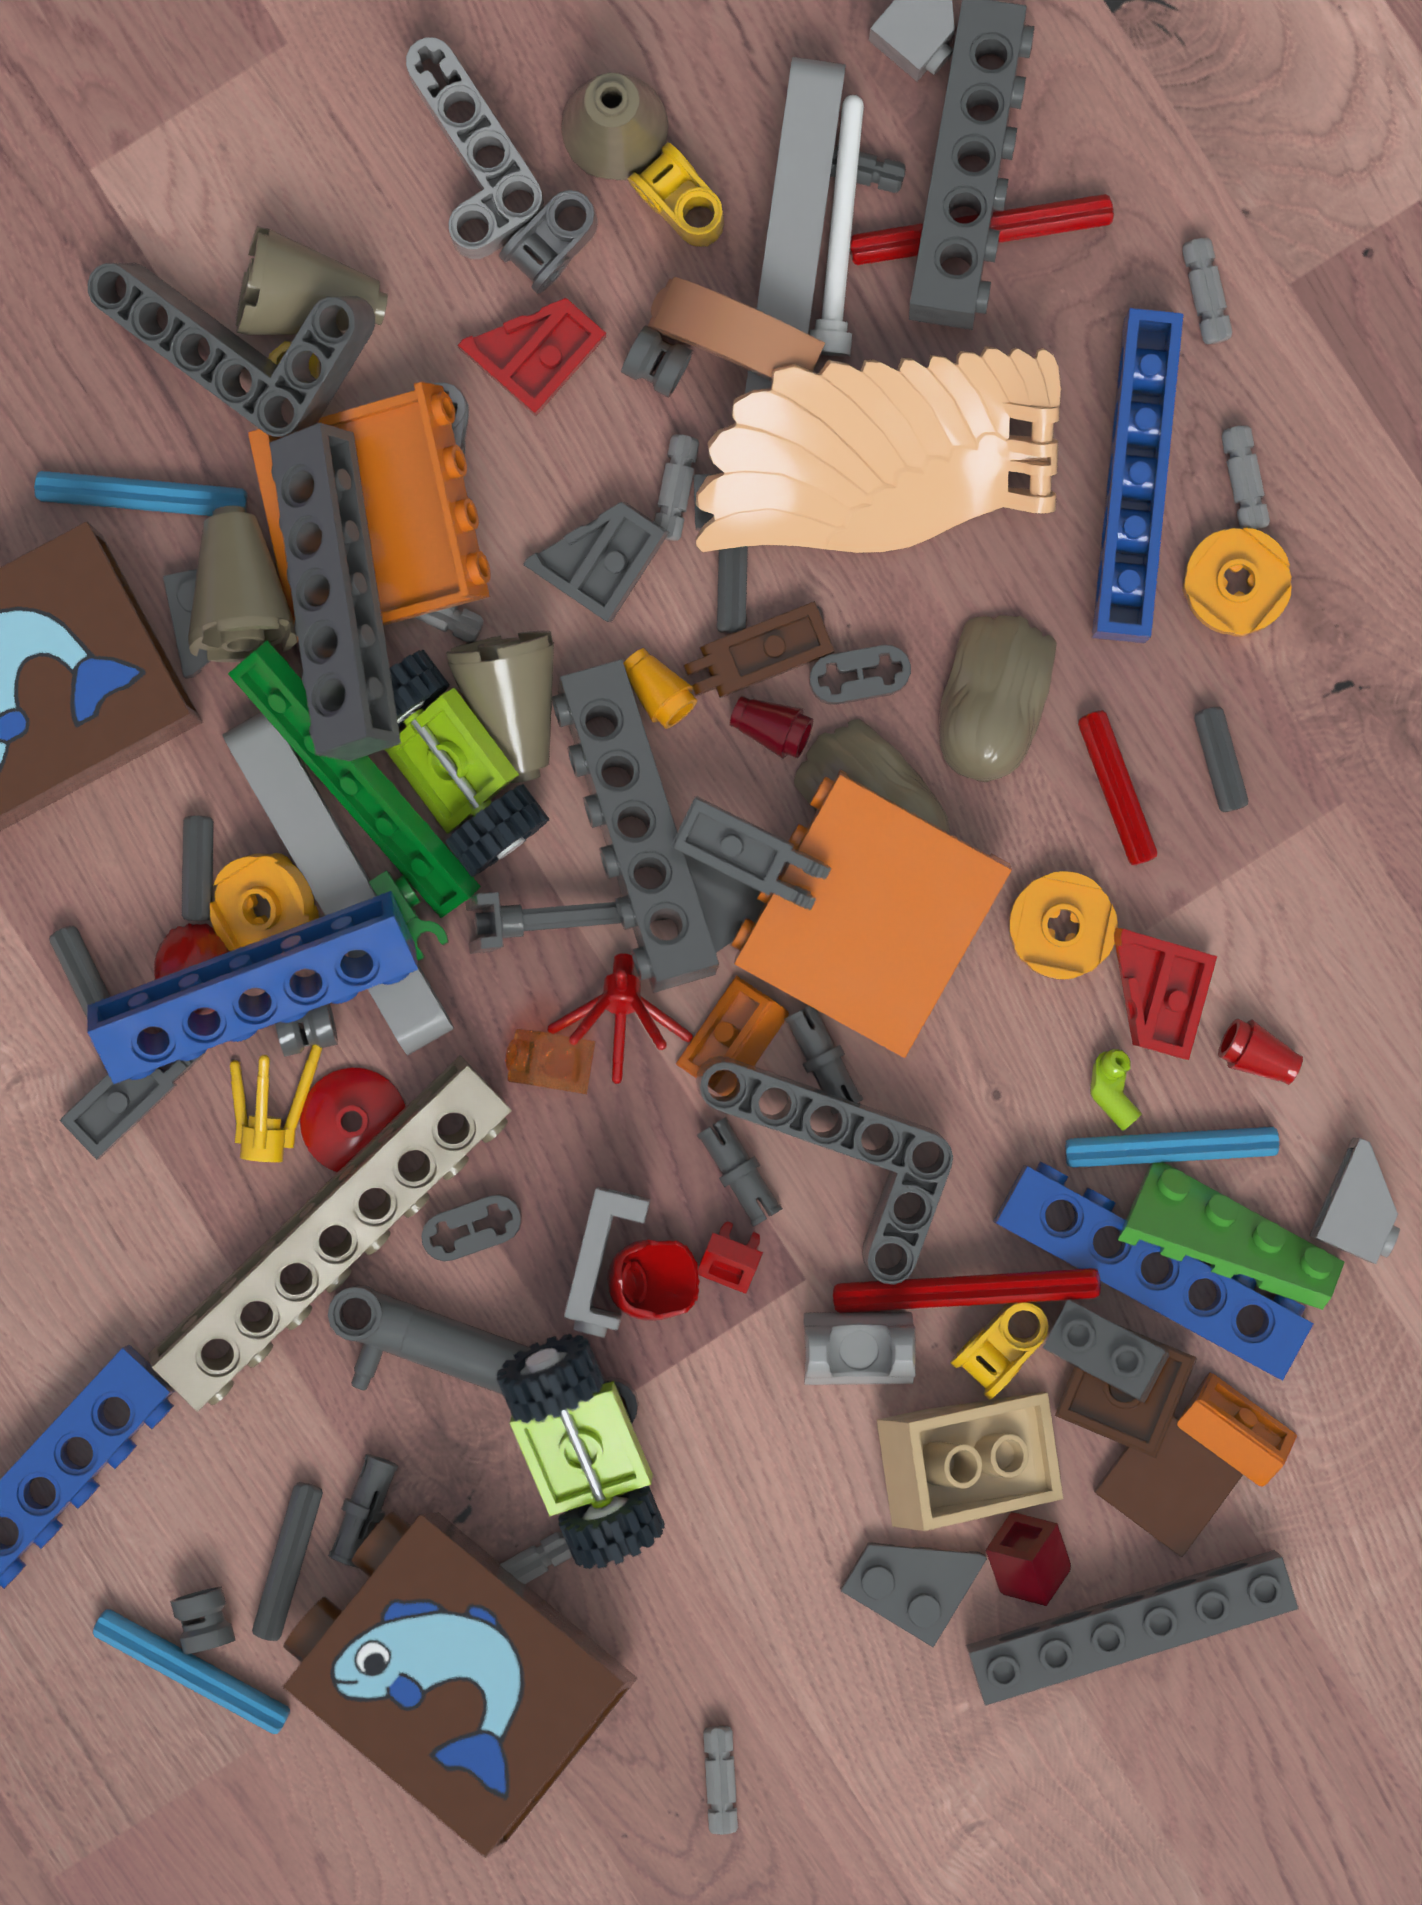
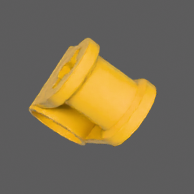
M667 142L661 148L663 154L640 175L634 172L627 179L646 204L657 214H660L685 242L697 247L709 246L717 241L723 232L724 218L721 201L699 177L683 154L675 146ZM695 207H706L713 212V220L705 227H691L685 221L686 214Z
M1036 1302L1007 1303L984 1328L977 1331L964 1344L950 1363L955 1368L962 1366L985 1388L983 1395L991 1400L1012 1380L1021 1369L1022 1364L1044 1342L1049 1328L1045 1312ZM1022 1310L1034 1313L1039 1321L1036 1332L1024 1339L1015 1337L1008 1330V1322L1011 1316L1017 1311ZM977 1356H981L996 1371L992 1372Z

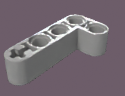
M425 37L416 41L410 47L406 55V67L413 87L481 190L460 204L452 212L449 218V233L455 249L462 256L469 259H482L506 245L519 229L530 222L544 208L542 191L537 180L451 48L440 39ZM430 58L434 64H440L443 79L447 84L441 91L432 73L424 71L422 65L424 60ZM458 101H466L475 107V112L469 121L455 123L446 117L449 107ZM496 146L505 153V156L498 166L484 168L475 161L477 153L483 147ZM516 190L529 192L534 197L532 206L522 213L509 211L504 206V202L511 192ZM471 219L484 221L489 226L487 235L477 242L463 240L459 235V231L466 221Z

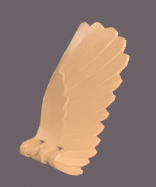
M985 346L980 356L974 352L960 351L957 354L956 363H953L946 357L931 355L928 368L912 358H901L897 370L874 359L864 360L860 371L847 363L828 360L819 373H814L795 364L772 369V385L770 389L752 390L735 398L732 417L736 422L734 425L717 430L707 442L711 461L723 473L707 476L696 493V506L705 512L714 514V517L703 525L696 536V546L702 552L757 545L801 546L854 553L885 552L911 547L969 519L1002 507L1031 513L1054 512L1056 510V493L1051 491V476L1057 474L1058 440L1053 438V423L1059 421L1061 395L1059 368L1054 355L1041 348L1036 351V356L1033 358L1016 347L1011 349L1009 355H1006L997 348ZM1010 418L1032 422L1031 436L1009 435ZM1009 471L1030 475L1029 489L1008 488Z

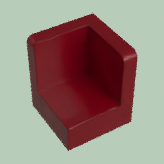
M1015 1512L1009 1514L985 1549L999 1591L1003 1595L1043 1606L1049 1604L1071 1570L1070 1559L1058 1523Z

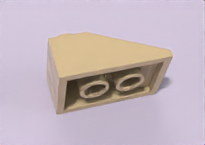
M1047 1392L924 1409L877 1420L892 1527L927 1531L1063 1499Z

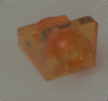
M517 1029L514 1039L510 1041L506 1051L505 1063L506 1068L509 1070L508 1082L587 1095L596 1041L581 1039L577 1045H571L568 1036Z

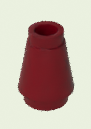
M741 696L733 709L730 726L739 729L740 732L781 758H785L787 755L799 758L809 740L814 719L803 715L804 711L802 708L748 699Z

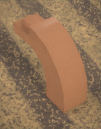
M675 276L673 280L669 279L666 287L661 289L656 295L651 307L652 318L648 324L649 327L660 332L665 337L710 352L771 382L772 369L795 364L813 371L825 345L824 342L761 311Z

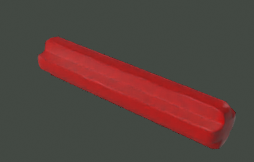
M1103 710L1084 715L1079 719L1078 725L1128 861L1131 865H1139L1153 860L1157 857L1158 852L1108 716Z

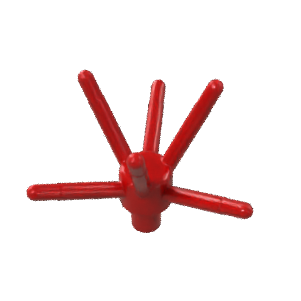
M626 953L614 956L613 973L604 978L603 994L566 1014L547 1027L548 1033L553 1035L584 1018L568 1039L571 1045H577L605 1010L615 1014L612 1081L615 1084L621 1083L623 1079L627 1014L636 1012L659 1050H664L667 1044L654 1020L685 1042H690L693 1039L691 1032L640 995L641 981L634 975L632 955Z

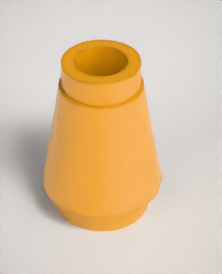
M645 648L634 652L623 663L630 685L653 723L659 721L665 729H668L684 719L696 706L697 699L691 693L693 686L653 655H650Z

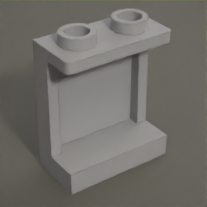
M599 1186L595 1189L564 1315L565 1318L575 1320L573 1330L600 1337H605L608 1328L618 1330L622 1314L596 1308L592 1303L613 1216L644 1223L651 1199Z

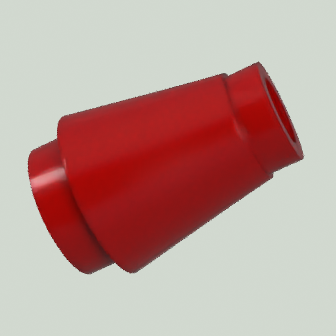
M1235 1019L1225 1032L1218 1051V1056L1227 1061V1066L1230 1069L1281 1081L1287 1085L1294 1081L1303 1062V1056L1295 1053L1293 1049L1252 1019L1247 1023L1240 1019Z

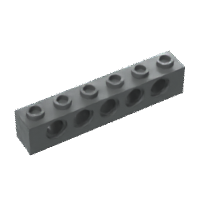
M962 0L910 298L909 320L973 330L975 314H986L991 282L981 280L985 261L995 263L1000 230L990 229L993 210L1004 211L1009 179L999 178L1002 159H1013L1017 128L1008 126L1010 109H1021L1026 77L1017 76L1016 74L1019 57L1030 59L1035 26L1025 25L1026 5L993 0ZM991 54L1000 57L1004 61V65L995 70H988L981 67L977 60L984 55ZM986 105L992 108L996 115L989 120L979 121L972 118L968 111L974 106ZM967 156H978L987 163V166L981 171L969 172L963 169L959 162ZM965 206L975 210L979 217L971 223L963 224L955 221L950 213L958 207ZM956 257L965 260L970 268L961 275H951L945 272L941 265L947 259Z
M318 423L269 443L273 464L272 477L276 484L280 511L279 526L284 538L288 565L287 579L292 592L295 613L294 627L299 640L303 667L302 681L307 694L311 721L310 735L314 743L315 755L352 761L401 744L354 433Z
M623 660L560 676L558 695L552 696L555 716L560 727L569 726L575 744L567 747L570 763L576 778L585 776L590 795L583 797L586 814L592 828L601 827L606 846L599 848L600 857L607 878L617 877L622 897L615 899L616 907L624 930L633 928L639 948L632 949L631 952L640 981L649 979L652 991L656 993L714 976L717 972L719 961L685 855L671 847L677 834V829ZM594 717H604L612 722L615 731L605 737L595 736L587 729L586 723ZM620 767L628 772L631 781L623 787H613L604 781L602 773L607 768ZM626 817H635L645 824L647 832L641 837L630 838L621 833L618 823ZM644 867L653 868L661 874L663 883L655 889L643 888L636 882L634 873ZM658 918H668L678 926L679 935L671 940H661L652 933L650 924Z
M1275 1550L967 1644L966 1648L985 1706L1299 1608L1283 1557Z

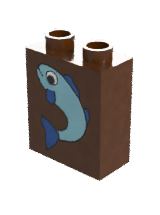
M87 521L0 567V831L203 723L104 537Z
M392 1511L373 1529L352 1558L351 1562L370 1578L346 1608L342 1611L327 1597L321 1598L299 1621L286 1639L283 1648L299 1660L301 1664L282 1687L486 1858L503 1848L638 1678L527 1585L517 1580L497 1560L440 1513L420 1514L414 1523L410 1525Z

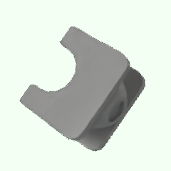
M912 1312L804 1313L806 1346L804 1385L913 1384L914 1377L916 1376L915 1326L913 1324Z

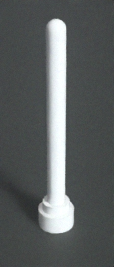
M857 95L847 96L842 104L822 318L817 319L815 329L809 331L810 336L825 343L821 355L850 356L852 334L847 332L848 322L843 321L864 109L863 100Z

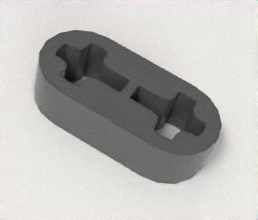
M881 645L831 654L821 658L814 664L810 673V688L813 695L819 701L828 705H839L888 696L899 692L907 684L911 674V664L908 656L901 649L892 645ZM889 656L891 664H900L902 672L894 675L893 684L884 685V680L880 676L864 678L863 670L876 668L879 665V657ZM830 665H836V669L840 674L856 672L857 680L844 682L841 685V693L831 694L829 686H820L818 683V678L826 676V667Z
M492 1195L439 1213L430 1218L423 1227L421 1235L422 1245L427 1254L434 1259L452 1261L502 1244L513 1238L520 1230L522 1222L521 1210L511 1198L503 1195ZM497 1203L501 1211L510 1210L513 1219L505 1223L507 1232L498 1235L494 1227L477 1231L474 1221L487 1217L489 1215L488 1206ZM446 1221L450 1229L466 1224L468 1226L470 1234L454 1241L456 1250L453 1252H447L444 1245L434 1246L431 1236L439 1232L437 1224Z

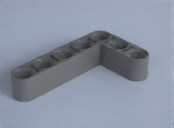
M138 263L102 264L94 269L88 280L89 297L99 310L263 432L277 437L290 435L318 423L371 337L375 327L374 311L365 299L358 296L327 297L320 300L312 308L280 363L276 365L165 281ZM119 275L124 278L126 283V293L123 299L116 292V281ZM161 305L168 315V323L164 330L160 328L157 322V312ZM341 307L347 312L349 317V327L345 334L340 332L336 324V316ZM202 336H204L210 346V354L206 361L200 357L198 352V344ZM313 353L319 357L321 362V373L317 379L311 375L309 370V359ZM244 367L250 372L252 377V385L248 392H245L240 384V373ZM286 398L292 403L294 408V417L290 424L284 420L281 413V406Z
M717 1056L704 1062L697 1072L696 1084L702 1098L714 1109L890 1170L863 1243L862 1257L873 1276L883 1283L896 1284L907 1279L916 1266L952 1167L953 1154L947 1141L931 1128L729 1057ZM719 1070H730L736 1074L737 1078L736 1087L733 1092L723 1097L711 1094L708 1090V1081L712 1074ZM771 1088H781L786 1091L788 1097L784 1109L773 1115L760 1111L759 1101L762 1094ZM825 1105L836 1108L838 1120L831 1130L816 1132L811 1128V1116L817 1108ZM876 1123L887 1126L889 1134L885 1145L876 1150H869L862 1146V1134L868 1126ZM926 1141L935 1142L939 1149L938 1158L935 1163L925 1168L915 1166L912 1155L916 1146ZM908 1192L918 1194L921 1202L916 1214L908 1218H900L895 1215L894 1203L899 1196ZM889 1243L901 1246L902 1257L898 1264L887 1269L876 1265L875 1257L879 1248Z

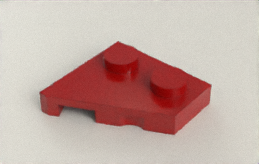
M564 298L542 307L538 312L528 316L521 315L504 322L501 327L476 337L469 336L464 338L458 344V348L532 414L537 416L603 342L607 335L605 331L572 302Z

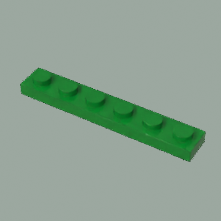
M268 640L228 673L440 918H443L467 901L481 887L434 833L430 825L421 818L368 755L352 761L315 755L314 743L310 735L311 721L307 694L303 681Z

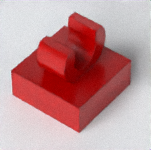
M727 1221L722 1225L719 1234L712 1233L698 1267V1275L746 1294L763 1252L757 1250L760 1243V1235L753 1232L746 1245L733 1241L729 1237L733 1223Z

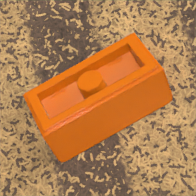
M735 976L676 1062V1065L697 1078V1072L701 1065L708 1059L717 1056L729 1057L755 1066L784 1024V1019L788 1017L789 1011L738 976ZM730 1070L716 1071L710 1077L708 1087L721 1096H727L736 1087V1074Z
M1211 1372L1205 1377L1177 1423L1181 1430L1261 1487L1266 1486L1285 1465L1297 1437L1296 1433Z

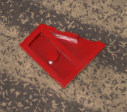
M1116 928L1114 941L1132 1044L1176 1058L1189 1060L1217 956L1123 928Z

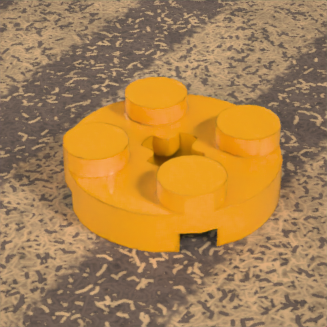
M1252 528L1224 529L1206 537L1192 552L1185 566L1182 590L1187 598L1189 608L1202 624L1221 634L1242 637L1263 630L1274 622L1286 608L1291 597L1292 588L1290 564L1283 548L1266 533ZM1244 568L1250 573L1246 582L1251 587V590L1246 595L1241 591L1232 595L1225 589L1228 581L1224 577V573L1228 569L1237 573Z
M256 853L236 859L219 872L214 882V885L218 884L215 891V901L210 902V919L217 936L220 937L229 951L319 918V912L314 904L313 894L307 880L300 870L292 864L291 860L282 853ZM256 894H260L263 899L266 898L271 907L269 919L265 915L257 917L254 913L253 908L258 905Z
M1068 871L1053 872L1033 880L1015 899L1008 922L1009 937L1014 946L1016 956L1035 973L1058 980L1073 979L1093 971L1109 956L1115 944L1114 932L1118 928L1117 914L1102 888L1089 877ZM1061 910L1070 912V921L1078 924L1077 933L1067 934L1065 941L1056 940L1055 931L1048 928L1049 918H1058Z

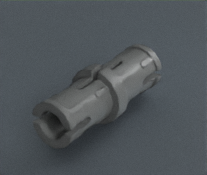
M808 1006L786 1017L784 1020L786 1024L788 1023L807 1061L802 1065L806 1073H813L821 1090L856 1103L862 1101L863 1097L859 1094L841 1059V1056L845 1055L841 1045L835 1047L818 1011ZM830 1106L832 1115L836 1114L837 1109Z
M725 1117L713 1124V1127L723 1141V1145H721L711 1127L697 1134V1137L701 1139L722 1172L723 1176L719 1178L724 1187L730 1185L754 1227L767 1219L756 1202L757 1198L768 1216L776 1214L783 1208L781 1204H778L756 1169L760 1166V1163L755 1156L749 1158L729 1125V1120Z
M365 1454V1461L351 1499L345 1498L341 1509L345 1511V1515L333 1548L328 1555L333 1560L356 1568L358 1567L351 1562L352 1558L364 1540L373 1531L376 1523H380L384 1519L385 1512L381 1509L395 1471L398 1469V1465L371 1454Z

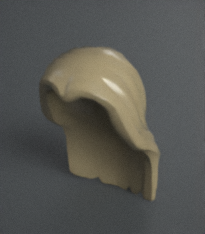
M999 615L995 619L989 616L975 617L965 623L957 644L951 674L941 699L939 732L940 747L944 760L957 774L978 782H989L1002 778L1020 766L1038 729L1049 694L1057 642L1048 634L1043 636L1042 632L1036 627L1031 628L1027 619L1021 616Z
M861 719L849 721L848 728L845 726L837 728L833 734L824 732L818 736L817 741L807 752V761L801 763L796 772L794 785L809 804L823 778L826 776L834 781L841 769L852 780L949 833L948 817L942 805L920 775L907 763L899 751Z

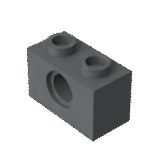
M1069 1299L1043 1346L1049 1353L1145 1403L1170 1356L1165 1350Z

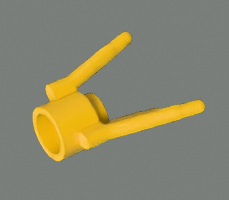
M312 1045L284 1128H280V1117L267 1116L269 1057L265 1054L259 1057L255 1115H249V1119L247 1118L240 1062L237 1060L230 1062L231 1087L236 1119L235 1143L241 1144V1159L258 1162H283L284 1148H294L296 1127L323 1048Z

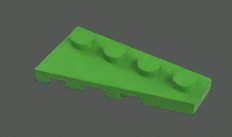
M1164 1162L1152 1163L1146 1171L1117 1239L1133 1246L1139 1240L1160 1246V1255L1180 1262L1186 1255L1210 1263L1211 1272L1230 1279L1233 1275L1238 1274L1254 1278L1260 1289L1321 1310L1332 1298L1345 1263L1324 1249L1313 1245Z

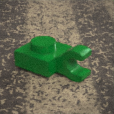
M386 870L368 882L377 896L389 891L392 892L415 942L417 960L421 961L426 958L418 946V939L423 933H434L443 946L449 943L448 935L443 927L432 921H422L413 907L421 901L404 875L395 880L391 873Z

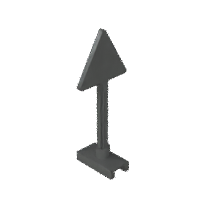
M684 854L715 952L717 953L733 941L745 918L755 922L765 903L757 899L759 890ZM498 892L476 894L465 901L466 911L482 910V913H475L474 921L476 935L484 934V938H479L469 943L470 954L493 952L503 947V938L523 937L524 931L621 924L616 902L522 909L521 904L501 906ZM658 918V919H656V920H654V921L670 920V919H668V918Z

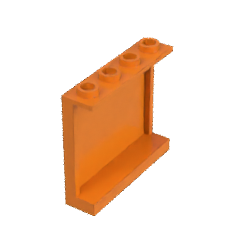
M425 382L415 383V390L327 415L321 417L318 423L354 433L383 626L490 597L487 586L491 577L490 567L486 556L479 550L475 532L479 525L478 513L473 501L467 496L463 478L467 473L466 459L461 448L456 445L452 429V423L455 421V410L450 396L444 392V388L441 385ZM261 429L248 432L282 589L295 622L291 586L287 579L288 565L284 538L279 526L280 511L276 484L272 477L273 464L269 444L282 437L271 436Z
M840 769L834 781L825 776L816 790L809 805L818 810L808 828L798 824L788 842L794 844L793 849L804 852L830 866L831 870L827 878L810 876L803 872L802 869L790 863H787L782 874L778 877L782 881L808 890L811 895L816 897L812 909L800 907L772 892L767 895L760 891L757 899L765 903L755 922L748 918L744 919L730 945L739 950L735 956L734 964L905 1058L1012 869L1010 863L992 853L989 856L847 777L846 772Z

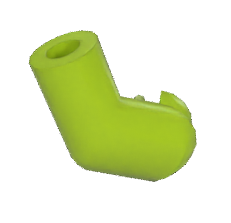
M1111 1049L1099 1054L1093 1064L1090 1094L1113 1122L1124 1131L1142 1113L1124 1094L1126 1072L1131 1067L1130 1058L1122 1050Z

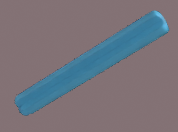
M49 471L38 472L34 486L35 497L43 502L213 516L214 510L224 506H241L247 512L248 504L247 492L242 488Z
M1274 1127L1070 1138L1065 1143L1066 1163L1072 1168L1275 1156L1279 1152V1134Z
M106 1609L102 1612L94 1625L92 1632L94 1637L271 1734H278L289 1717L290 1709L288 1706L195 1655L184 1654L182 1648L111 1609Z

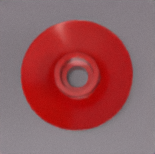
M365 1068L336 1070L321 1078L308 1092L300 1116L301 1134L312 1156L326 1168L338 1173L406 1105L398 1089L381 1074ZM349 1111H356L362 1117V1126L355 1132L346 1130L342 1123L343 1116Z

